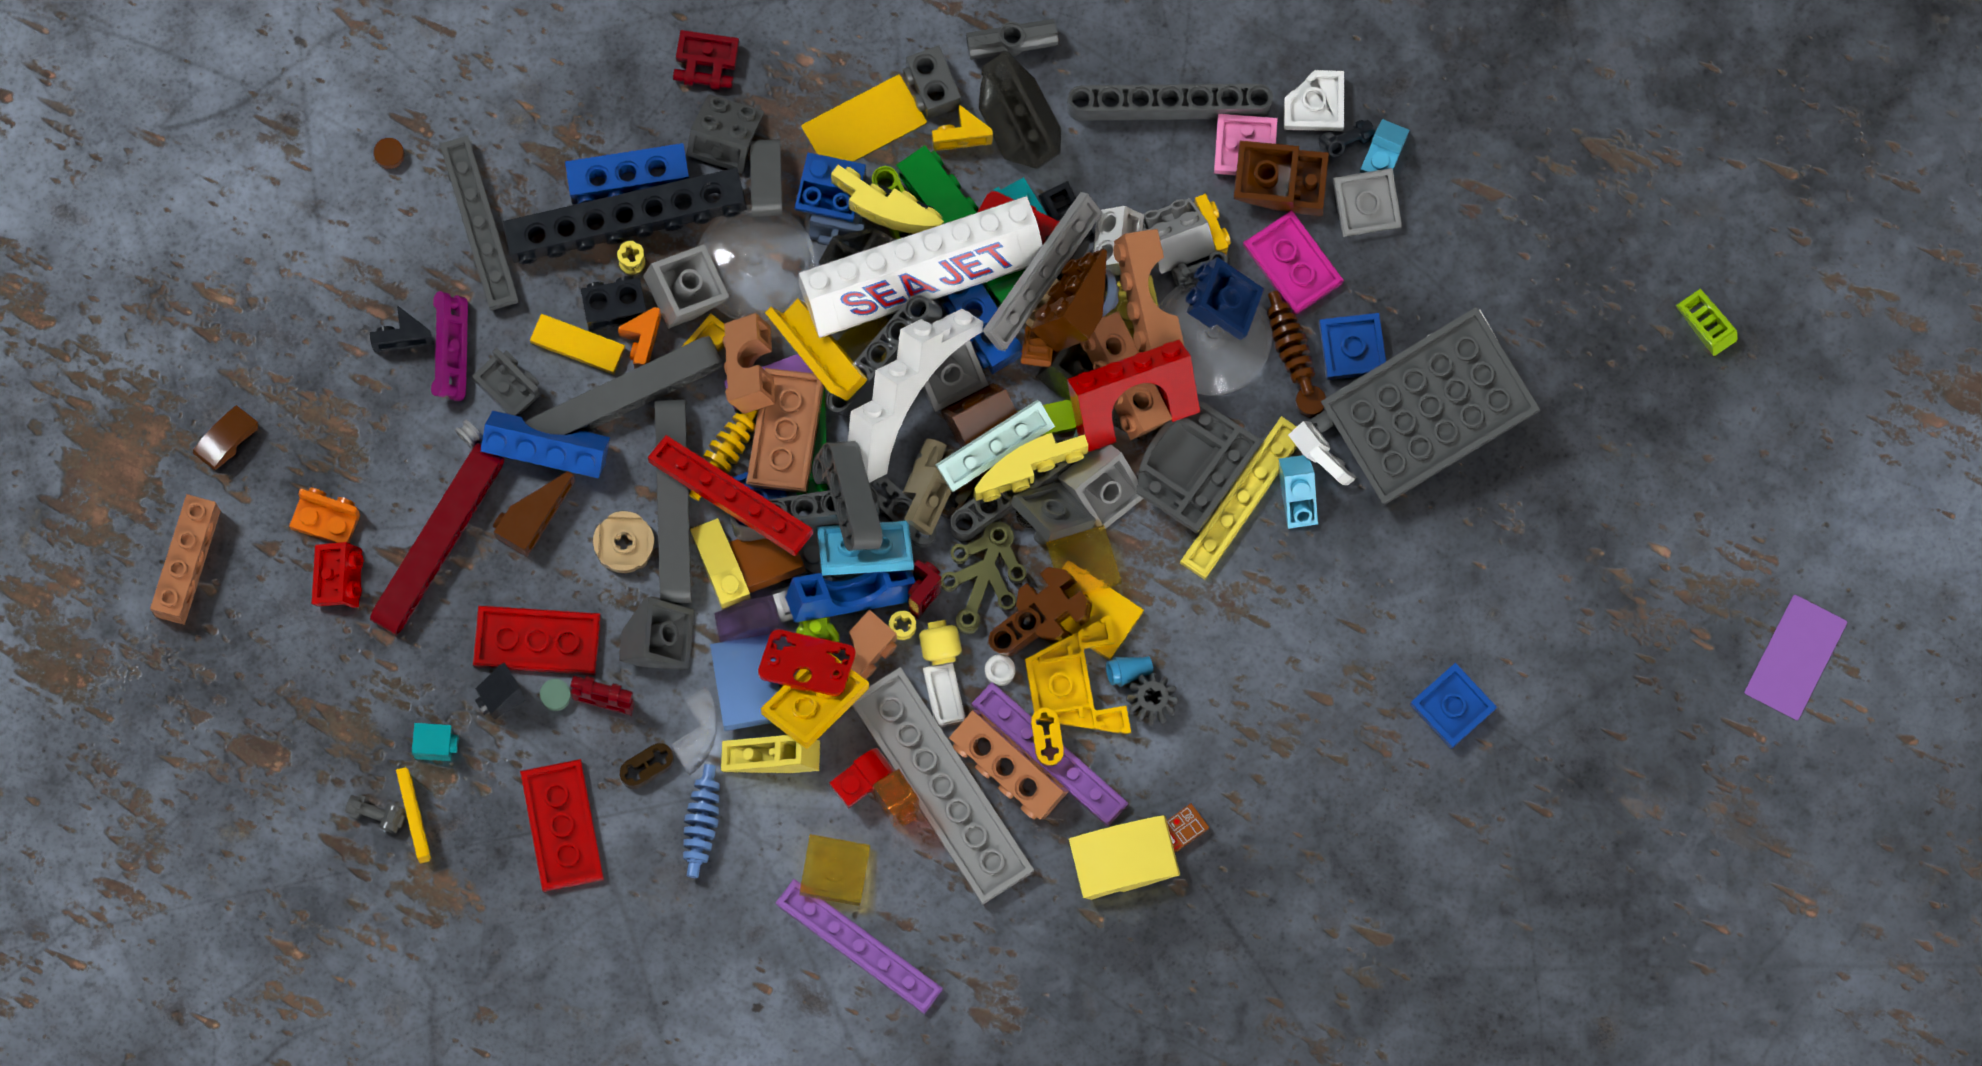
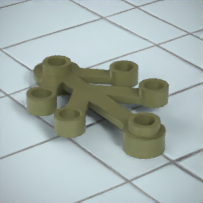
M1004 522L991 523L986 527L982 538L967 545L956 544L951 549V559L957 564H963L968 560L969 556L987 549L984 560L956 573L946 572L941 576V587L947 592H952L957 589L958 585L977 577L966 608L960 610L956 616V627L963 634H973L980 626V616L977 612L989 581L998 598L1000 610L1010 612L1016 606V598L1014 594L1008 592L995 563L1000 553L1009 569L1008 578L1014 584H1020L1025 580L1026 569L1021 564H1018L1010 547L1014 540V534L1011 527ZM995 532H1002L1004 538L1001 541H997L993 538V534ZM961 549L966 555L961 559L954 556L956 550ZM1018 569L1022 571L1023 576L1016 579L1012 577V571ZM947 577H952L955 580V584L953 586H946L944 580ZM1009 597L1013 603L1006 607L1002 605L1001 600ZM965 615H970L974 621L971 624H965L962 618Z

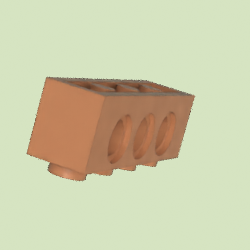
M1119 311L1103 317L1090 339L1080 343L1083 350L1087 352L1094 370L1139 353ZM1152 383L1138 384L1127 389L1114 404L1121 426L1128 434L1130 440L1154 431L1172 420L1156 385Z
M186 494L150 607L155 617L185 625L221 512L215 501Z
M979 709L972 710L949 737L954 742L953 749L964 758L971 757L977 763L975 768L986 778L989 779L992 776L1000 783L998 789L1008 798L1012 799L1015 797L1023 804L1020 807L1021 810L1032 819L1036 817L1040 820L1045 819L1069 792L1063 784ZM983 737L988 739L991 744V750L987 755L982 754L978 749V742ZM1004 758H1008L1013 762L1014 769L1010 775L1004 774L1001 770L1000 765ZM1028 778L1034 780L1037 786L1036 792L1032 796L1026 794L1023 789V784Z

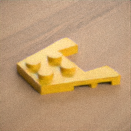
M1105 616L1090 626L1025 659L1034 712L1040 708H1050L1058 715L1060 725L1119 734H1131L1127 706L1102 710L1094 709L1084 649L1115 644L1111 616ZM1041 714V719L1038 720L1041 722L1054 723L1053 718H1047L1046 714Z

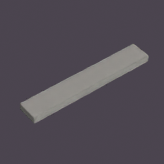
M1080 192L983 329L985 335L998 350L1006 351L1061 273L1063 267L1103 213L1088 193Z

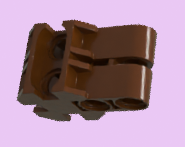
M1047 567L1040 573L1048 584L1045 589L1037 593L1034 587H1030L1028 583L1019 588L1016 602L1018 611L990 632V647L1001 655L1014 656L1039 637L1052 641H1061L1068 637L1069 634L1060 623L1070 615L1081 626L1088 622L1092 610V601L1086 594L1084 595L1081 590L1071 598L1065 592L1077 583L1071 573L1066 569ZM1029 616H1035V627L1031 630H1025V619ZM1005 634H1010L1012 638L1010 646L1001 649L999 645L1000 638Z

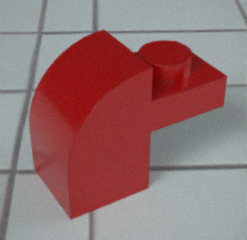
M874 748L854 760L853 765L830 781L829 785L849 809L869 792L875 794L897 777V771L878 748Z

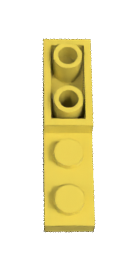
M837 165L831 173L832 184L851 196L849 199V209L876 224L912 234L944 224L940 213L931 207L925 209L907 191L903 190L901 193L894 188L890 195L886 197V193L882 188L873 183L868 185L861 180L860 174L850 167L844 169Z
M1049 433L1018 447L997 462L982 477L974 488L975 500L983 499L984 502H989L1000 498L1003 492L1010 490L1013 493L1022 492L1030 488V484L1034 483V470L1046 472L1053 469L1056 463L1065 460L1067 463H1074L1082 460L1084 455L1088 454V443L1085 435L1055 443L1053 434Z

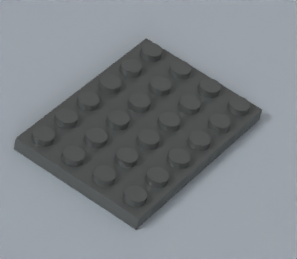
M1477 307L1321 401L1383 505L1541 411Z

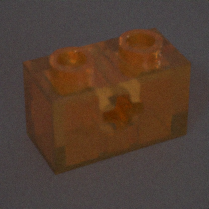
M900 769L873 785L874 798L893 827L898 824L904 827L918 817L916 813L919 812V798Z

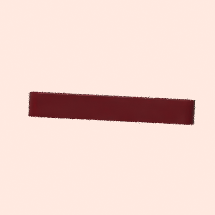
M479 443L469 453L372 610L370 621L395 635H398L406 625L503 467L505 458L480 452L481 444Z

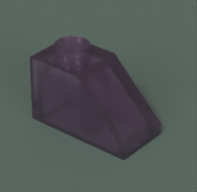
M773 595L744 600L714 613L719 642L767 635L779 629Z

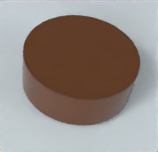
M384 138L375 145L374 157L380 167L394 169L403 162L404 150L398 140Z
M1313 386L1315 392L1310 395L1304 396L1301 389L1297 393L1295 400L1296 408L1306 417H1315L1324 410L1321 401L1326 396L1317 386Z

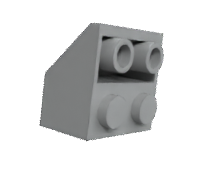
M1190 198L1176 200L1167 207L1144 213L1143 231L1158 229L1164 258L1157 262L1155 266L1161 274L1177 268L1178 264L1191 263L1216 251L1209 223Z

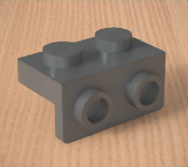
M496 347L492 351L493 357L471 376L472 380L507 414L520 416L540 397L537 387L539 382L530 372L526 371L523 374L516 367L519 364L518 361L507 350L502 353Z

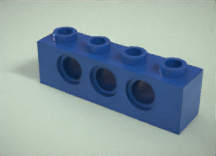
M683 143L565 161L572 205L689 179ZM660 167L665 170V173L660 177H654L650 174L651 170ZM626 172H632L636 175L631 181H623L620 178ZM595 177H604L606 179V182L601 186L591 184Z
M982 283L967 288L962 294L952 293L943 296L946 302L943 306L948 315L960 309L965 311L978 309L982 313L978 319L984 322L983 329L998 309ZM984 332L970 339L977 350L976 356L983 369L988 367L992 375L1021 358L1023 347L1016 336L1006 351L998 350L993 343H985L981 339L985 334Z

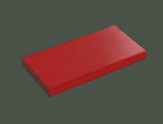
M478 605L473 666L496 669L499 665L505 663L509 670L596 675L601 615L600 613Z
M581 759L520 771L542 891L546 892L604 880Z

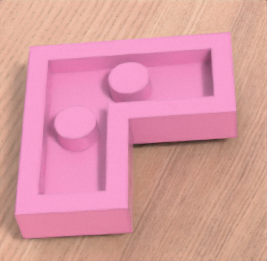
M1218 114L1214 174L1236 175L1240 141L1276 144L1278 118Z

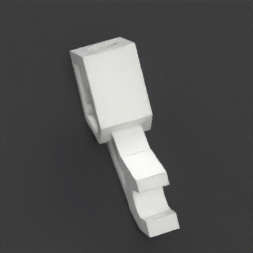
M1303 421L1288 434L1306 458L1315 463L1318 462L1342 485H1349L1357 478L1354 473H1350L1344 467L1346 463L1329 452V443L1311 422Z

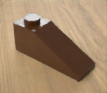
M567 471L511 505L506 513L501 512L493 524L496 539L528 557L574 485V475Z

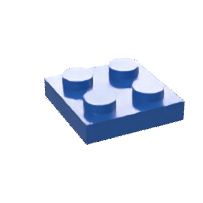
M1379 313L1319 320L1327 380L1360 377L1386 362Z
M1456 662L1410 703V706L1450 749L1454 748L1497 709V706Z

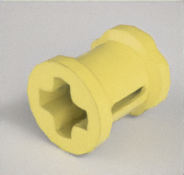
M634 241L622 243L617 251L619 267L628 275L641 273L646 264L642 246ZM633 254L636 261L630 262L627 256Z

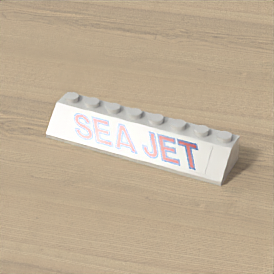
M1026 196L800 272L798 284L818 337L822 338L896 313L914 295H923L934 300L1026 269L1043 245L1036 218Z

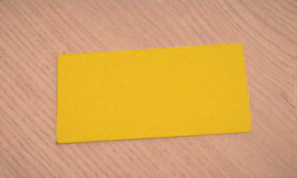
M898 74L802 124L801 127L818 155L853 162L926 124L927 120L923 113L918 111L912 94L901 75Z

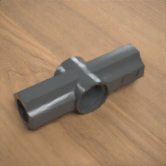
M1054 19L1024 24L1008 22L999 28L966 33L970 60L1003 54L1015 57L1023 51L1058 46ZM1009 35H1015L1020 40L1017 43H1008L1005 38Z

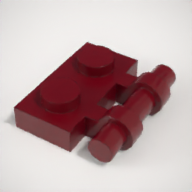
M680 30L676 62L687 63L686 70L674 69L673 80L684 82V85L694 86L695 83L709 85L711 89L720 90V87L732 89L733 77L723 76L722 72L723 68L735 70L739 38ZM696 66L713 67L712 74L696 72Z
M573 676L570 685L573 700L632 716L635 706L632 691L622 689V685L614 683L610 686L595 682L596 678L586 676L585 679Z

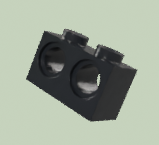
M624 276L618 278L614 283L593 282L588 284L586 288L581 289L589 331L620 326L646 312L640 278L634 279L633 276ZM626 294H633L637 297L631 304L621 302V298ZM598 299L607 302L606 306L600 310L593 309L591 305Z

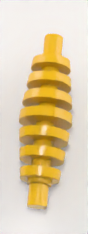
M758 409L745 414L736 413L732 417L736 424L728 422L724 426L728 433L720 431L716 435L720 442L716 440L711 441L709 448L713 452L706 450L703 455L704 459L725 473H729L732 466L727 461L732 464H737L740 457L735 452L743 453L745 446L740 441L748 443L750 435L746 430L749 432L754 431L756 425L753 423V419L757 415ZM692 490L688 494L696 501H699L702 497Z

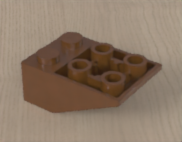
M1104 248L1094 253L1088 252L1077 260L1071 259L1062 269V278L1052 286L1048 293L1050 296L1048 301L1035 314L1036 321L1031 330L1055 352L1089 340L1103 317L1107 251Z

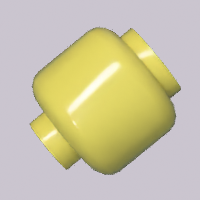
M946 620L929 622L928 629L921 631L919 634L922 656L925 660L931 661L932 665L955 662V657L962 652L958 628L954 625H946Z

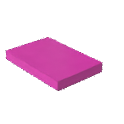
M1292 210L1243 242V247L1274 289L1279 291L1282 300L1285 303H1290L1293 309L1291 312L1295 313V315L1344 283L1343 278Z

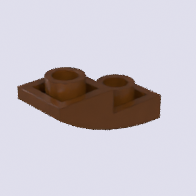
M237 405L234 406L203 436L193 449V454L213 470H216L236 454L237 445L258 430V421Z

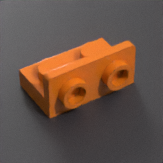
M310 487L308 491L300 489L298 493L300 499L289 525L290 529L331 543H350L360 517L355 503L343 497H338L337 500L328 498L325 492Z

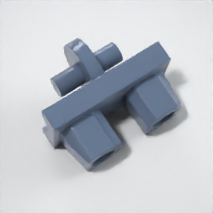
M817 214L811 215L808 239L816 240L818 244L829 246L828 255L834 256L836 248L847 250L849 247L861 250L864 235L862 216L856 214L854 221L850 222Z

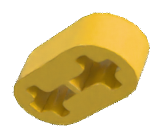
M1040 708L1034 712L1031 718L1035 754L1037 760L1042 765L1052 767L1061 761L1064 752L1059 718L1054 710ZM1041 714H1046L1049 719L1053 718L1054 723L1049 724V735H1044L1042 725L1036 724V721L1041 719ZM1046 739H1050L1053 749H1058V753L1054 755L1052 761H1049L1047 756L1041 755V751L1046 748Z

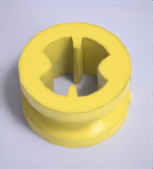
M898 611L891 616L889 627L897 633L898 640H907L916 631V620L910 612ZM898 619H901L903 622L909 620L911 625L908 624L909 630L907 632L894 628V626H897Z

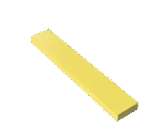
M1282 416L1183 556L1180 561L1181 565L1206 580L1278 476V459L1291 457L1297 449L1295 443L1288 436L1297 426Z

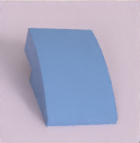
M770 634L710 644L724 731L772 723L761 714V707L780 690V687L777 683L762 680L758 675V668Z

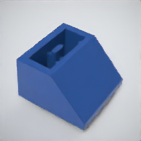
M807 152L794 209L853 222L856 213L849 209V199L851 196L832 184L831 173L837 165L844 169L850 167L858 172L861 180L865 182L866 164Z

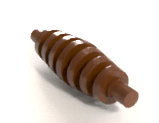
M1278 290L1272 291L1268 294L1271 307L1267 313L1268 318L1272 319L1270 327L1271 330H1274L1272 336L1273 341L1276 342L1274 345L1275 349L1280 353L1281 361L1286 363L1284 365L1286 371L1292 373L1290 375L1292 383L1300 384L1304 396L1310 395L1315 392L1311 379L1315 376V371L1313 367H1310L1313 364L1311 356H1307L1310 354V348L1306 344L1308 342L1306 334L1302 333L1303 328L1301 324L1296 323L1298 319L1295 313H1290L1293 310L1290 303L1282 301Z

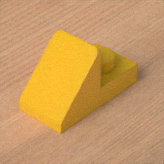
M959 105L958 109L960 127L955 128L954 125H943L938 127L937 130H932L934 151L990 145L993 142L992 129L961 105Z

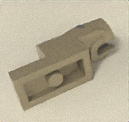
M926 439L919 454L916 456L913 469L907 477L908 482L902 492L912 500L904 520L924 535H932L951 494V490L935 464L953 454L954 450H945L947 445L934 439Z

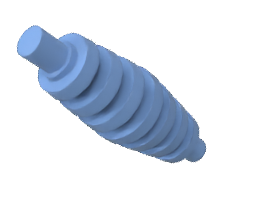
M704 764L702 777L695 780L694 787L700 789V791H692L690 799L698 801V803H689L687 811L695 814H687L684 819L686 824L694 826L684 827V835L692 837V839L683 840V847L691 849L690 851L683 852V859L688 863L686 876L690 878H699L700 866L702 863L708 862L709 855L703 854V851H711L713 844L705 840H713L716 832L706 828L718 827L719 820L709 817L719 815V808L710 805V803H719V795L712 793V791L720 790V784L715 782L716 780L714 779L716 766Z

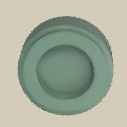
M551 679L542 685L540 698L547 709L559 711L570 703L571 691L563 680Z

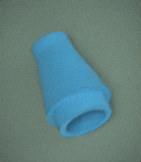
M1149 656L1113 657L1111 661L1106 662V673L1109 683L1111 685L1117 684L1121 687L1139 679L1141 675L1152 674L1153 664Z

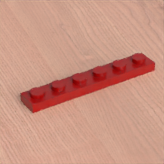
M667 435L664 436L648 456L650 464L793 556L797 555L813 535V529Z

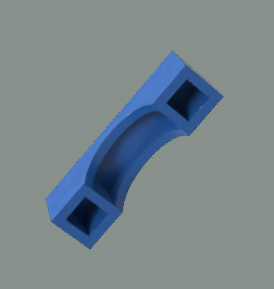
M492 410L485 423L480 452L599 478L606 464L610 437L585 431L569 435L544 433L528 426L522 417Z
M911 570L864 573L861 576L845 581H829L822 576V573L792 578L785 598L794 622L797 623L908 603L910 597L908 592L915 583V579Z

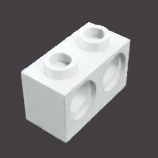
M1126 206L1101 210L1103 213L1096 221L1093 253L1103 248L1107 251L1106 269H1109L1114 276L1121 275L1119 262L1115 260L1113 254L1114 241L1124 234L1143 231L1144 214Z

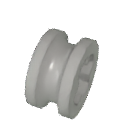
M466 419L463 421L462 428L457 427L455 429L456 434L471 449H473L477 441H482L483 439L482 434Z

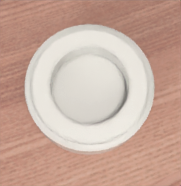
M1001 654L992 656L985 665L986 679L990 683L993 682L996 686L1008 685L1015 676L1014 662L1008 656Z

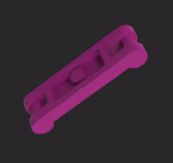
M438 291L433 298V305L436 308L435 380L431 385V393L437 397L448 396L451 400L462 401L466 394L468 301L465 297L458 295L451 297L449 293Z

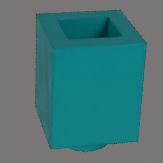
M414 723L412 743L414 759L452 761V753H457L459 735L454 734L452 726Z

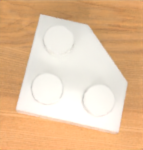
M1314 70L1298 88L1291 91L1285 97L1284 130L1343 131L1344 71Z

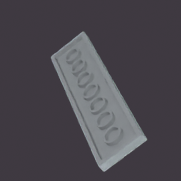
M902 668L896 669L869 686V689L852 705L853 709L885 758L897 771L898 778L982 905L1034 873L1033 867L957 752L953 749L952 744Z

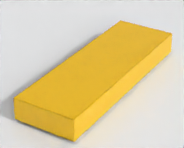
M542 313L530 338L531 344L613 375L625 350V345Z
M406 767L397 769L396 773L416 856L420 864L431 861L430 859L432 858L412 776Z

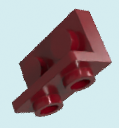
M917 559L914 563L913 571L916 582L908 592L910 595L908 601L909 612L919 620L941 593L942 577L939 576L940 571L928 561L922 563Z

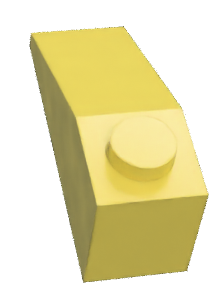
M717 518L691 528L690 532L722 612L724 613L750 603V592L719 519Z
M789 735L722 741V772L800 773L819 771L820 740H816L808 749H805Z

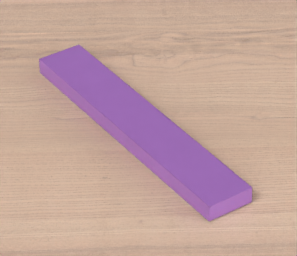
M993 682L971 704L975 710L979 709L1069 790L1068 793L1105 826L1109 827L1128 806L1129 803L1064 745L1063 757L1057 765L1052 767L1042 765L1037 760L1031 728L1032 717ZM1043 727L1044 735H1049V732ZM1046 739V748L1041 751V755L1047 756L1048 760L1052 761L1054 755L1058 753V749H1053L1050 739Z
M796 879L792 880L775 904L921 1013L925 1014L942 992L943 988Z

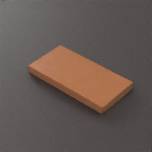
M765 368V371L774 377L775 404L758 409L746 485L748 487L807 494L824 385L814 373Z

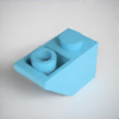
M1304 455L1278 459L1280 485L1288 529L1318 525L1315 474L1310 459Z

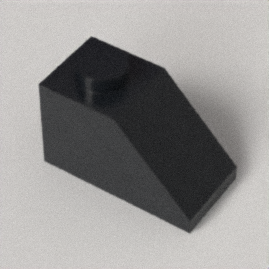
M505 663L499 665L475 688L479 696L475 699V702L483 715L490 713L493 720L525 701L520 686Z

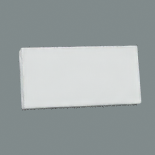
M953 662L923 668L932 714L940 728L962 723L965 719Z

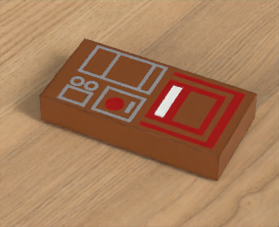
M1192 803L1167 820L1175 853L1209 830V826Z

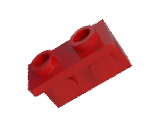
M347 542L315 545L312 605L320 607L344 604L351 608L359 607V599L362 593L360 584L361 568L364 562L361 548Z

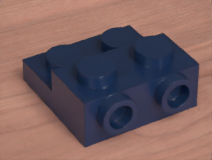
M1219 257L1208 263H1202L1194 276L1198 283L1196 287L1189 291L1185 299L1189 304L1186 313L1209 328L1218 325L1237 339L1242 340L1248 335L1264 288Z

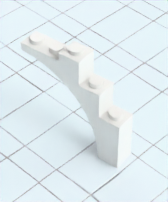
M960 309L931 324L920 319L900 329L897 360L875 370L872 401L851 411L848 441H856L859 445L869 483L887 474L891 452L898 431L909 408L931 375L960 346L983 332L984 322L973 316L970 312Z

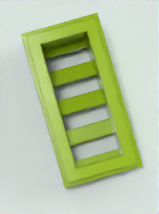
M1701 288L1676 305L1679 312L1713 356H1716L1737 341V330ZM1701 302L1704 305L1694 313L1689 311ZM1708 312L1711 314L1701 322L1698 321L1699 318ZM1717 322V326L1712 328L1710 331L1706 330L1709 326Z

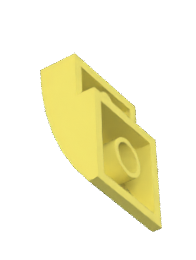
M1164 815L1124 823L1069 838L1083 898L1093 900L1180 875L1166 816Z

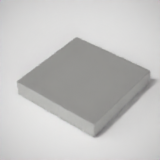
M1392 168L1333 178L1342 237L1402 227Z

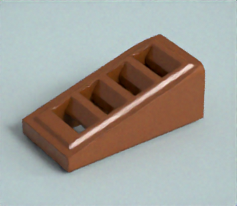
M1026 324L1021 363L1051 367L1053 349Z

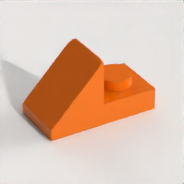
M654 307L618 327L620 337L639 341L638 343L633 342L630 352V360H634V369L650 362L662 318L660 308Z

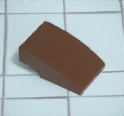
M1240 141L1234 199L1285 212L1292 210L1297 214L1323 217L1329 153L1299 150V146Z

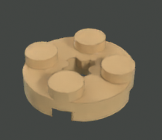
M620 511L609 515L607 519L597 526L593 536L595 554L600 563L605 568L617 573H631L644 568L654 551L655 541L652 529L642 517L633 512ZM622 535H627L628 540L633 541L632 545L627 546L625 550H622L619 545H615L616 540H621Z

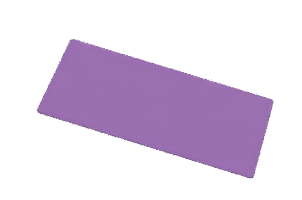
M1793 595L1744 693L1795 720H1799L1847 625V621L1797 595Z

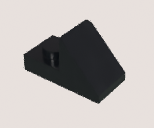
M397 306L399 329H395L393 326H383L377 328L375 332H370V341L374 352L434 345L431 331L399 306Z

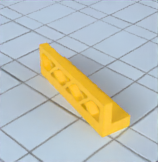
M797 298L784 313L773 307H770L765 312L830 393L848 401L868 380L832 335L822 338L818 337L804 301Z

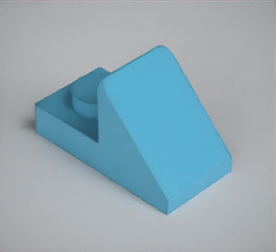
M1382 119L1373 136L1360 173L1394 169L1410 130Z

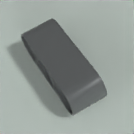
M780 139L752 140L750 143L752 217L782 216Z

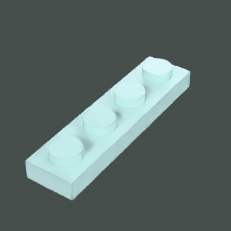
M1036 400L935 465L949 489L953 492L993 467L1007 454L1040 437L1055 426L1041 402Z

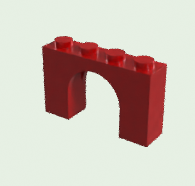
M1180 339L1067 379L1078 436L1085 435L1088 443V452L1116 443L1112 421L1113 406L1123 392L1135 385L1143 383L1158 385L1159 393L1172 417V422L1200 412L1191 355Z

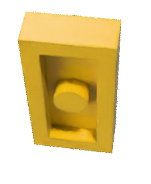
M1206 194L1195 197L1194 204L1209 223L1216 251L1227 255L1228 245L1231 244V240L1226 228L1221 229L1217 221L1220 215L1215 202H1209Z

